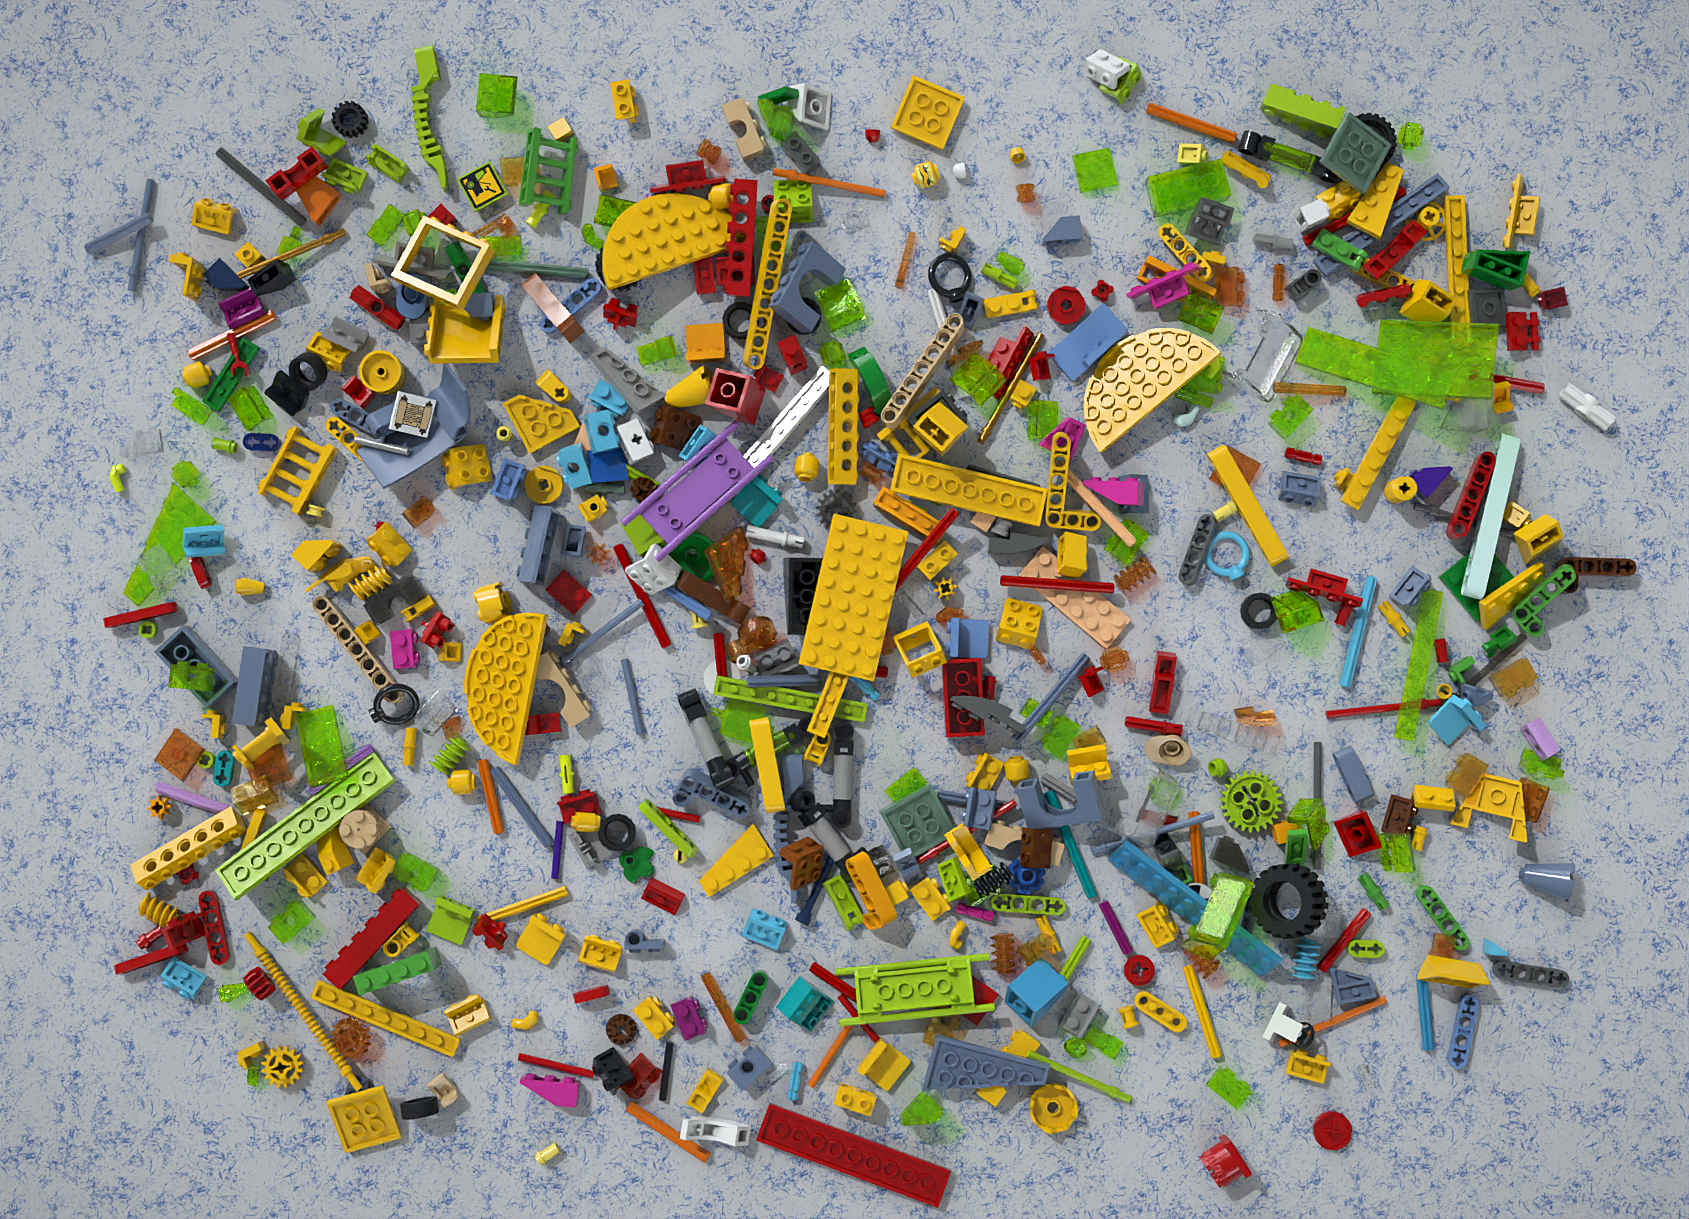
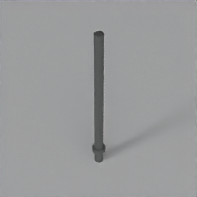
M1314 742L1313 853H1311L1313 869H1321V858H1323V854H1321L1322 742Z

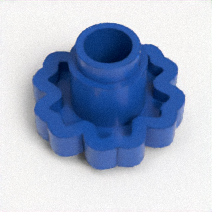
M1014 858L1008 865L1016 881L1014 882L1009 879L1010 886L1016 887L1017 892L1020 894L1028 895L1032 892V889L1038 891L1045 883L1042 878L1046 874L1044 868L1020 866V860Z

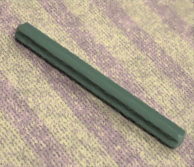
M492 259L485 269L586 279L588 276L587 268Z

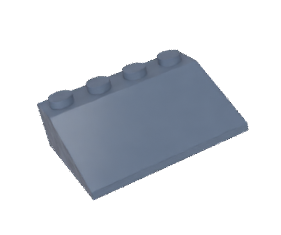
M535 506L534 510L531 509L529 521H531V525L525 532L527 543L526 547H523L521 551L523 561L522 565H519L516 576L519 577L518 581L544 586L560 513L551 506Z

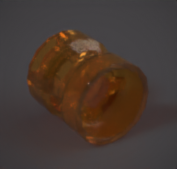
M704 139L696 155L700 158L705 157L710 164L714 165L722 152V148L718 145L714 146L711 144V141Z

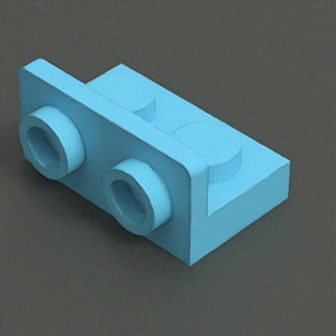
M599 379L592 394L588 396L591 400V405L599 409L601 407L609 409V413L616 418L618 415L624 417L629 408L627 402L616 389Z
M753 908L742 936L778 950L788 922L780 917H774L762 910Z
M173 957L160 975V979L162 981L161 984L167 989L172 990L173 988L179 991L178 994L187 1000L189 998L194 1000L196 993L207 979V976Z

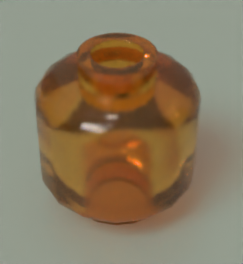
M1119 646L1104 650L1102 656L1099 657L1100 664L1104 668L1103 670L1110 674L1126 669L1127 662L1130 661L1128 652L1126 650L1123 651Z

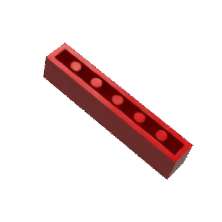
M407 887L401 890L399 888L396 889L391 895L393 899L388 904L386 902L382 904L377 910L379 914L375 918H369L364 924L366 928L362 932L358 931L351 938L353 942L349 946L345 945L338 952L340 956L335 961L332 959L324 967L326 971L322 975L338 990H341L350 982L353 976L363 968L423 903Z

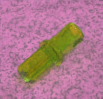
M1180 388L1178 390L1179 393L1176 392L1174 398L1190 402V405L1197 404L1210 408L1213 404L1212 397L1197 393V390L1190 391Z

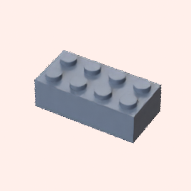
M182 625L154 651L205 708H214L238 684V678L190 626Z
M243 646L232 723L248 726H265V721L269 719L268 704L272 700L270 689L275 681L273 669L278 661L276 650Z

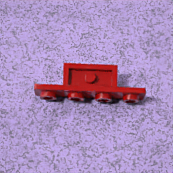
M703 159L667 164L665 166L668 184L650 186V193L654 192L655 195L666 194V190L682 192L685 191L684 188L692 187L695 190L704 188L703 185L711 184V187H713L714 185L726 182L725 176L706 178Z
M1023 326L1015 342L999 337L982 369L985 373L996 377L989 394L997 400H1000L1001 396L1005 393L1010 379L1013 378L1019 362L1022 361L1028 345L1033 340L1034 333L1026 326Z
M1311 568L1307 582L1290 577L1286 581L1285 586L1289 587L1290 590L1295 592L1304 591L1312 597H1325L1330 602L1337 603L1339 601L1351 608L1361 607L1363 603V598L1344 593L1348 582L1347 578Z

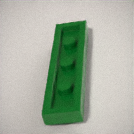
M242 337L237 345L239 360L250 366L261 348ZM233 355L230 356L202 400L203 403L218 412H221L245 374V369L240 367L236 369L235 376L232 375L231 366L236 362Z

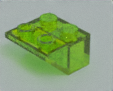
M479 73L476 112L479 117L502 118L514 115L518 76Z
M758 98V113L768 135L783 141L790 135L794 126V111L786 105H781V107L775 105L770 99L763 98L762 100Z
M1290 591L1271 597L1283 634L1325 621L1319 602L1303 591Z

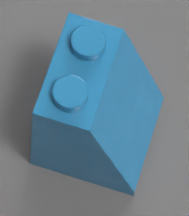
M1040 957L1008 985L1004 1002L1032 1029L1066 992L1068 983L1062 974H1058L1048 961H1044Z

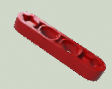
M168 602L103 618L105 628H113L178 612L177 602Z
M207 890L199 895L198 902L200 911L203 912L202 921L210 959L214 964L221 965L229 960L230 951L218 895L215 891ZM207 894L209 897L212 896L213 900L210 901V907L215 906V909H210L208 911H206L205 908H209V903L207 901H204V898L207 897ZM209 913L216 914L217 921L215 923L208 921L207 916ZM215 931L221 935L219 942H214L211 938L212 933ZM223 944V947L219 948L220 953H224L225 957L222 958V961L220 960V958H216V955L219 954L218 948L214 949L213 946Z
M187 943L172 950L166 947L114 965L115 974L122 975L189 952Z

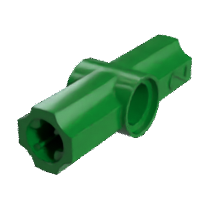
M457 241L447 245L444 249L457 276L463 283L467 275H461L460 270L463 266H468L470 269L472 265L461 243ZM480 281L473 293L485 292Z

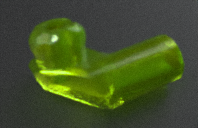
M584 224L581 230L584 242L599 249L603 247L604 240L595 237L592 224Z

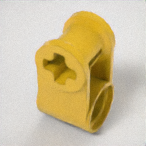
M549 369L535 382L557 402L565 404L570 401L571 391ZM559 391H562L565 394L564 397H561L558 394Z
M829 731L826 734L828 736L826 743H820L817 740V735H814L802 760H809L816 763L818 767L821 766L831 741Z
M406 921L384 944V953L389 957L401 954L421 934L416 933L409 926V922ZM392 942L398 946L396 953L391 952L389 949V945Z

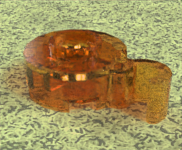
M756 616L742 623L737 631L738 639L726 645V651L732 663H737L736 655L738 654L747 655L754 653L753 650H763L776 643L778 632L769 617Z

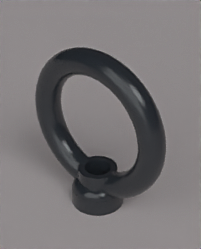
M946 253L937 256L931 262L928 269V280L934 291L941 296L947 297L949 303H957L964 300L963 294L971 285L972 273L968 263L962 257ZM944 261L957 263L964 272V282L961 287L951 290L941 287L935 276L938 265Z
M391 684L385 686L376 694L373 708L368 711L374 723L382 721L390 725L404 724L417 714L420 706L419 696L410 686ZM395 691L408 694L412 700V707L409 712L401 717L387 716L381 707V701L387 694Z

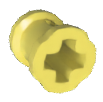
M689 610L693 623L691 629L708 627V623Z

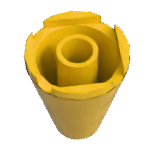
M706 365L699 367L666 391L665 401L667 405L673 408H682L705 404L714 377L709 368L705 370Z

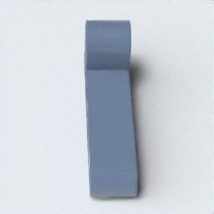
M689 768L684 772L672 798L676 806L685 807L689 804L693 795L740 818L746 817L749 814L752 805L750 796L729 785L716 790L711 777L694 768ZM687 778L694 779V782L688 781ZM704 787H710L712 790H706ZM679 793L685 794L686 797H681ZM722 795L728 796L729 799L722 798Z

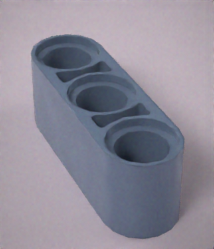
M1350 745L1332 754L1353 802L1358 804L1373 797V790L1353 747Z

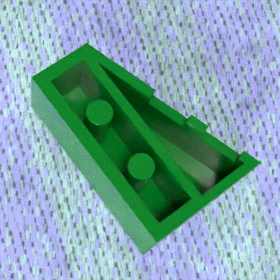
M1477 249L1465 254L1461 272L1511 291L1523 286L1531 251Z

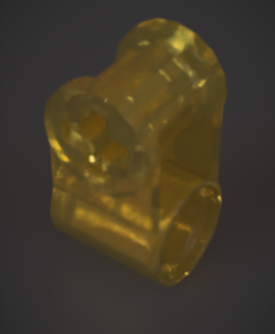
M1039 933L1031 940L1023 943L1015 952L1021 955L1026 962L1025 965L1028 967L1043 956L1052 946V938L1047 933Z

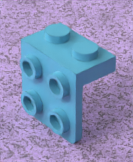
M1452 695L1428 721L1429 726L1447 745H1450L1469 724L1480 731L1486 727V724L1481 720L1483 716L1478 711L1472 709L1473 704L1466 698L1462 700L1455 695Z

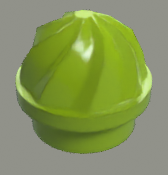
M1215 758L1208 763V771L1211 776L1222 777L1228 770L1225 760Z

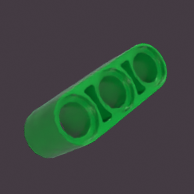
M756 970L752 974L734 1010L733 1018L736 1023L746 1024L750 1020L768 983V975L764 970ZM762 975L765 978V982L757 984L754 981V977ZM748 992H752L756 995V1000L750 1002L746 999L745 995ZM745 1010L748 1016L745 1019H740L737 1016V1012Z

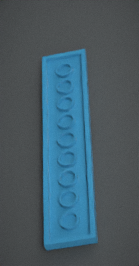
M1128 840L1108 857L1107 860L1115 868L1120 869L1131 880L1140 884L1144 890L1157 897L1161 903L1169 906L1177 915L1186 919L1193 927H1196L1206 937L1219 944L1223 950L1228 951L1239 962L1248 966L1255 974L1262 977L1281 963L1283 959L1281 956Z

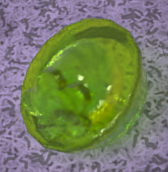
M1071 1037L1064 1043V1050L1071 1057L1081 1058L1087 1053L1086 1043L1081 1038Z

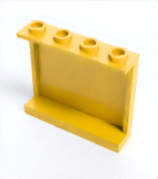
M504 295L495 296L493 316H491V320L480 321V317L474 318L466 310L460 311L447 304H439V301L434 299V303L430 304L432 316L428 318L430 330L426 331L428 343L424 345V354L428 356L429 363H499L506 311Z

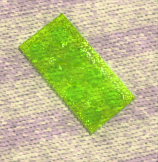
M328 705L296 714L295 718L309 787L315 788L349 778L334 706Z

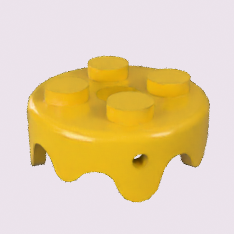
M1046 1083L1041 1085L1030 1097L1028 1107L1030 1117L1037 1127L1048 1134L1067 1130L1078 1116L1076 1098L1062 1084ZM1049 1103H1057L1058 1109L1055 1112H1049L1047 1110Z

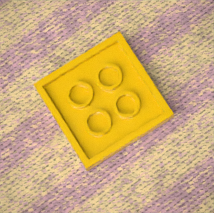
M913 75L890 129L943 151L965 97Z
M384 1085L327 1101V1107L345 1153L402 1138V1132Z

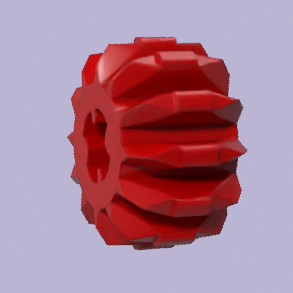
M260 967L251 969L243 977L248 990L261 1001L268 998L276 990L274 982Z

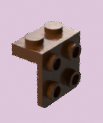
M659 406L655 412L654 426L650 431V441L655 445H665L682 451L700 425L701 418L700 416L670 406Z

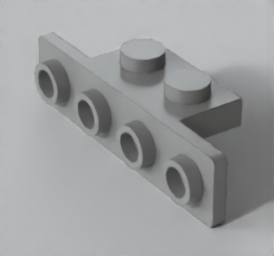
M398 240L396 242L395 258L377 254L373 258V263H377L378 266L384 268L389 266L396 267L409 242ZM421 245L408 271L415 272V274L420 276H434L433 278L437 280H445L451 275V270L433 266L436 248Z

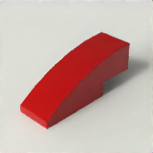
M1156 651L1149 712L1168 714L1175 679L1176 653Z

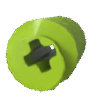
M454 732L457 737L456 739L449 737L450 745L444 743L446 750L439 749L441 756L434 754L433 756L436 761L429 760V763L434 768L447 775L451 773L449 768L455 769L456 765L454 762H461L459 756H466L464 750L468 752L471 750L469 743L456 732Z

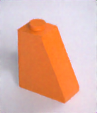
M317 176L296 191L312 221L319 227L342 197L339 192Z

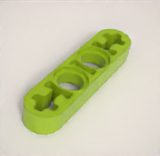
M645 799L638 806L640 811L687 857L692 858L699 852L697 846L650 800Z
M996 893L990 899L993 909L1004 912L1060 915L1066 908L1065 902L1059 897ZM1001 897V900L1008 901L1007 897H1011L1009 901L1010 908H1007V904H1001L1000 907H997L994 900ZM1016 898H1021L1024 901V905L1020 909H1016L1013 906V901ZM1036 899L1043 902V907L1040 910H1034L1032 907V903ZM1046 900H1049L1048 904H1055L1058 901L1062 908H1058V911H1055L1053 907H1048L1049 911H1045L1047 906Z

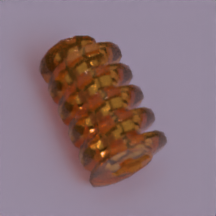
M1141 556L1138 557L1139 563L1132 561V567L1129 565L1125 567L1126 572L1120 570V577L1116 574L1113 575L1116 586L1125 596V590L1130 593L1132 592V585L1138 588L1137 581L1145 583L1144 576L1150 579L1149 572L1157 574L1152 564Z
M997 933L990 937V939L996 941V943L991 944V947L996 948V951L991 952V955L997 956V958L991 960L992 963L997 964L992 970L999 974L1016 973V970L1011 969L1016 966V963L1010 961L1015 958V955L1010 953L1015 950V947L1010 945L1015 940L1009 938L1014 933Z
M1195 935L1187 939L1179 949L1186 948L1183 954H1191L1188 961L1195 959L1192 966L1199 965L1200 968L1197 972L1201 973L1204 971L1205 974L1202 978L1206 979L1218 969L1220 960H1214L1215 954L1210 953L1209 947H1205V941H1200V935Z

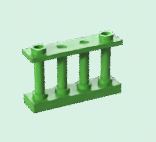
M534 127L527 132L518 206L528 207L533 205L535 201L557 206L558 215L566 214L572 204L570 194L575 155L578 152L577 137L567 139L566 143L544 138L541 135L542 129ZM544 145L565 150L564 162L540 156L539 147ZM542 164L563 169L562 180L538 175L536 173L537 165ZM541 183L561 188L560 199L536 194L534 191L535 184Z

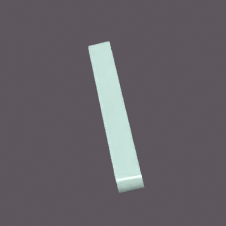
M1500 433L1497 438L1493 453L1496 457V464L1483 495L1461 595L1482 600L1484 597L1520 446V438Z

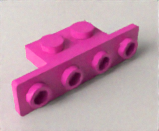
M1187 263L1182 266L1183 269L1169 271L1165 273L1163 278H1153L1145 286L1141 287L1139 285L1131 288V292L1126 294L1127 298L1135 299L1148 293L1154 309L1161 308L1190 295L1191 293L1184 276L1202 268L1197 263Z

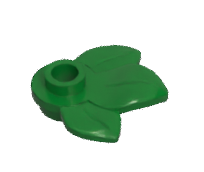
M638 847L634 851L626 850L621 853L619 863L624 868V876L629 882L636 883L639 876L648 877L654 874V868L648 861L654 854V851L648 847ZM632 857V862L626 863V859Z

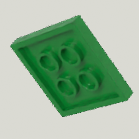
M1469 551L1438 578L1474 621H1478L1480 619V600L1461 595L1470 555ZM1495 553L1483 598L1514 578Z

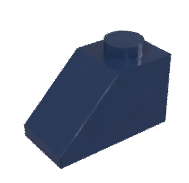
M220 258L203 273L207 278L205 282L213 289L244 291L250 288L242 279L239 280L237 274Z

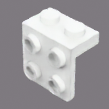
M657 543L650 546L644 559L625 569V573L649 595L673 585L682 570V567L669 555L660 562L654 558L662 550Z

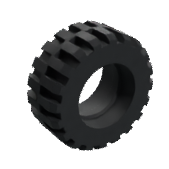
M1300 864L1273 865L1268 867V870H1263L1259 874L1261 878L1254 880L1253 884L1255 887L1250 890L1252 899H1249V905L1253 906L1251 914L1256 916L1257 920L1255 922L1258 926H1263L1265 933L1271 934L1275 938L1293 939L1310 935L1314 932V929H1318L1322 925L1320 920H1325L1327 914L1324 913V910L1328 909L1329 905L1325 900V897H1328V893L1322 888L1325 886L1323 881H1318L1317 878L1319 876L1315 872H1310V868L1300 866ZM1284 883L1292 884L1298 890L1301 897L1300 911L1292 920L1284 917L1277 906V893Z

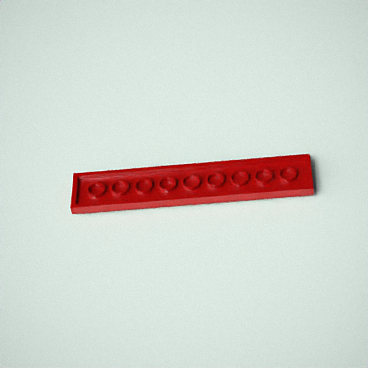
M770 1102L756 1141L937 1208L951 1174V1169Z

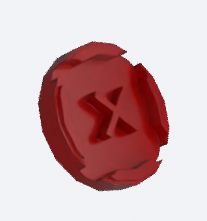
M1326 1111L1315 1119L1313 1135L1321 1147L1328 1150H1339L1350 1142L1352 1126L1343 1114L1337 1111Z

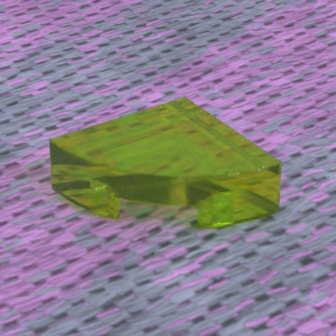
M252 1066L248 1069L247 1084L249 1086L256 1087L260 1067Z

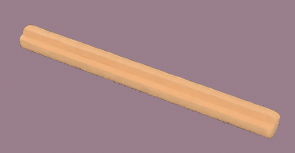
M1058 460L1057 462H1055V464L1061 465L1063 464V462L1061 460ZM1068 468L1067 483L1128 547L1133 546L1136 543V538Z

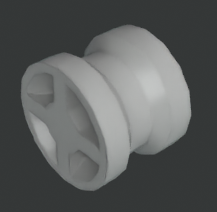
M996 517L994 521L995 526L991 529V533L1009 538V529L1013 527V523Z

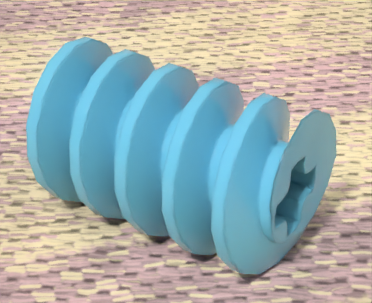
M1300 937L1298 939L1303 942L1296 944V946L1301 951H1295L1299 958L1293 959L1298 966L1291 967V969L1296 971V974L1290 975L1303 979H1314L1315 975L1310 972L1317 971V968L1312 964L1318 963L1314 956L1320 955L1315 949L1321 948L1322 945L1315 940Z

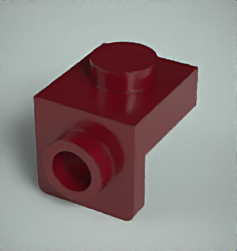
M1565 287L1540 291V296H1537L1539 308L1543 307L1544 311L1568 306Z

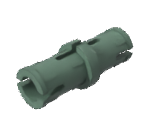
M625 482L590 483L585 485L586 494H603V496L608 494L624 495Z

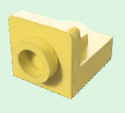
M1179 144L1177 163L1205 167V162L1208 161V150L1202 144Z

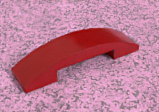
M1413 219L1383 250L1373 256L1363 266V269L1378 280L1394 267L1423 238L1427 231Z

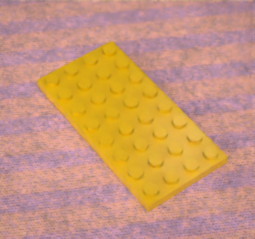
M833 514L798 664L874 682L908 531Z

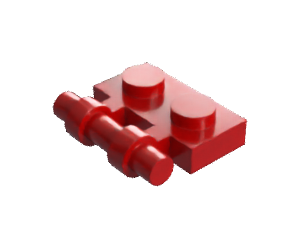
M1526 312L1505 313L1507 351L1528 350V344H1531L1532 351H1538L1541 336L1538 334L1540 319H1538L1537 312H1530V320H1527ZM1527 327H1530L1531 337L1527 336Z

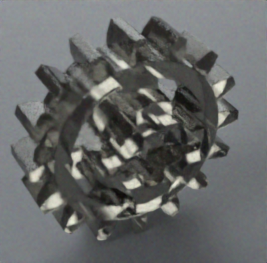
M837 489L836 493L829 490L830 495L827 496L823 493L824 500L818 499L821 506H816V510H820V513L816 514V516L822 517L820 523L826 522L827 529L830 527L831 521L825 517L824 512L829 513L833 517L834 511L831 508H835V505H839V509L844 510L839 511L838 515H848L847 517L854 518L852 514L857 513V510L853 509L857 504L855 502L851 503L853 496L846 497L847 491L840 494V489ZM834 498L830 505H825L829 499ZM841 498L848 503L849 507L843 506Z

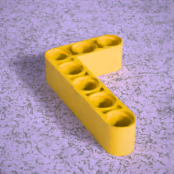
M1057 432L1053 436L1051 444L1048 490L1044 513L1045 521L1048 526L1053 528L1095 531L1101 525V519L1095 511L1064 508L1071 441L1066 433ZM1060 437L1066 438V444L1063 446L1056 444L1057 439ZM1058 456L1064 457V463L1061 465L1054 463L1055 458ZM1056 475L1063 478L1059 484L1052 482L1053 477ZM1054 494L1060 495L1061 497L1060 501L1057 503H1052L1050 501L1052 495ZM1052 513L1059 515L1055 522L1048 520ZM1076 515L1078 519L1075 523H1069L1067 521L1068 517ZM1093 516L1097 518L1095 524H1087V519L1089 517Z

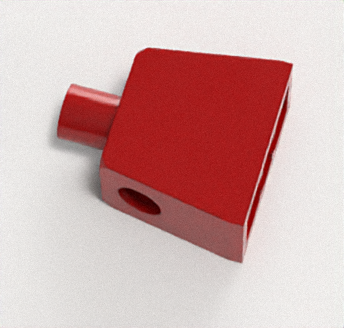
M795 335L776 342L790 375L808 368L806 358Z

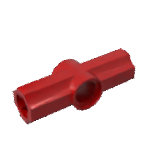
M358 285L352 290L349 298L389 327L398 331L404 325L406 317L362 286ZM381 304V310L374 312L375 305Z

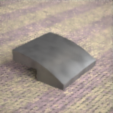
M1201 197L1189 219L1185 235L1214 245H1220L1225 227L1230 226L1234 208Z

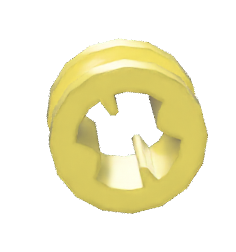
M308 504L309 510L306 511V514L323 518L322 511H325V508Z

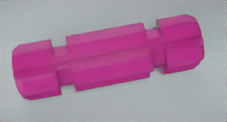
M958 902L956 906L957 913H966L967 916L978 919L984 918L983 920L989 922L993 919L994 913L992 911H984V909L972 905L966 906V904Z

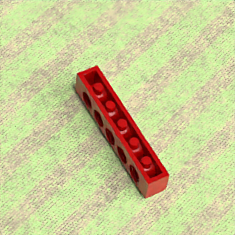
M734 178V183H730V195H733V203L729 202L728 214H732V220L728 222L727 233L731 235L730 241H726V253H729V261L725 260L724 272H728V277L723 282V291H727V296L750 298L758 180ZM746 195L748 202L740 204L737 201L738 197ZM740 214H744L747 217V221L743 224H739L736 221L737 216ZM742 233L745 235L746 239L743 243L735 241L737 234ZM736 253L744 255L742 262L734 261L733 257ZM735 272H741L743 279L736 282L732 279V275Z

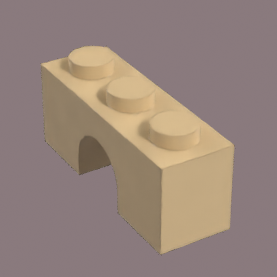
M743 97L721 105L729 127L742 125L747 129L746 134L736 140L743 162L765 154L764 147H766L763 136L759 137L756 131L759 130L756 119H752L750 116L752 109L749 102H745Z

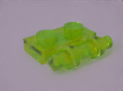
M1379 833L1378 838L1382 845L1379 848L1381 851L1380 862L1383 865L1384 871H1391V865H1394V871L1397 873H1414L1416 867L1410 834L1391 833L1388 836L1389 840H1387L1385 833ZM1388 849H1391L1392 857L1389 855Z

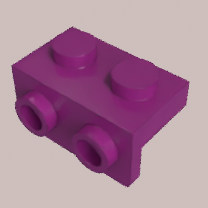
M251 287L218 302L230 330L265 314L260 297L254 295Z

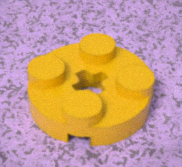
M542 465L532 469L527 474L524 486L530 499L539 504H548L555 502L562 494L563 479L557 470L550 466ZM547 480L549 487L541 490L539 483Z

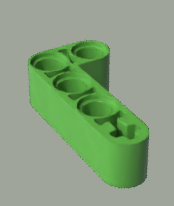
M1569 564L1559 566L1513 607L1514 620L1530 636L1539 637L1543 634L1544 623L1537 613L1574 582L1576 574L1573 566ZM1563 571H1565V572H1569V571H1570V577H1567V576H1564V577H1563V573H1562V572H1563ZM1549 583H1554L1557 585V588L1554 591H1548L1546 586ZM1534 596H1539L1542 598V601L1539 604H1534L1531 602V599ZM1519 609H1525L1527 614L1520 617L1516 612ZM1532 623H1538L1541 626L1535 631L1530 629Z

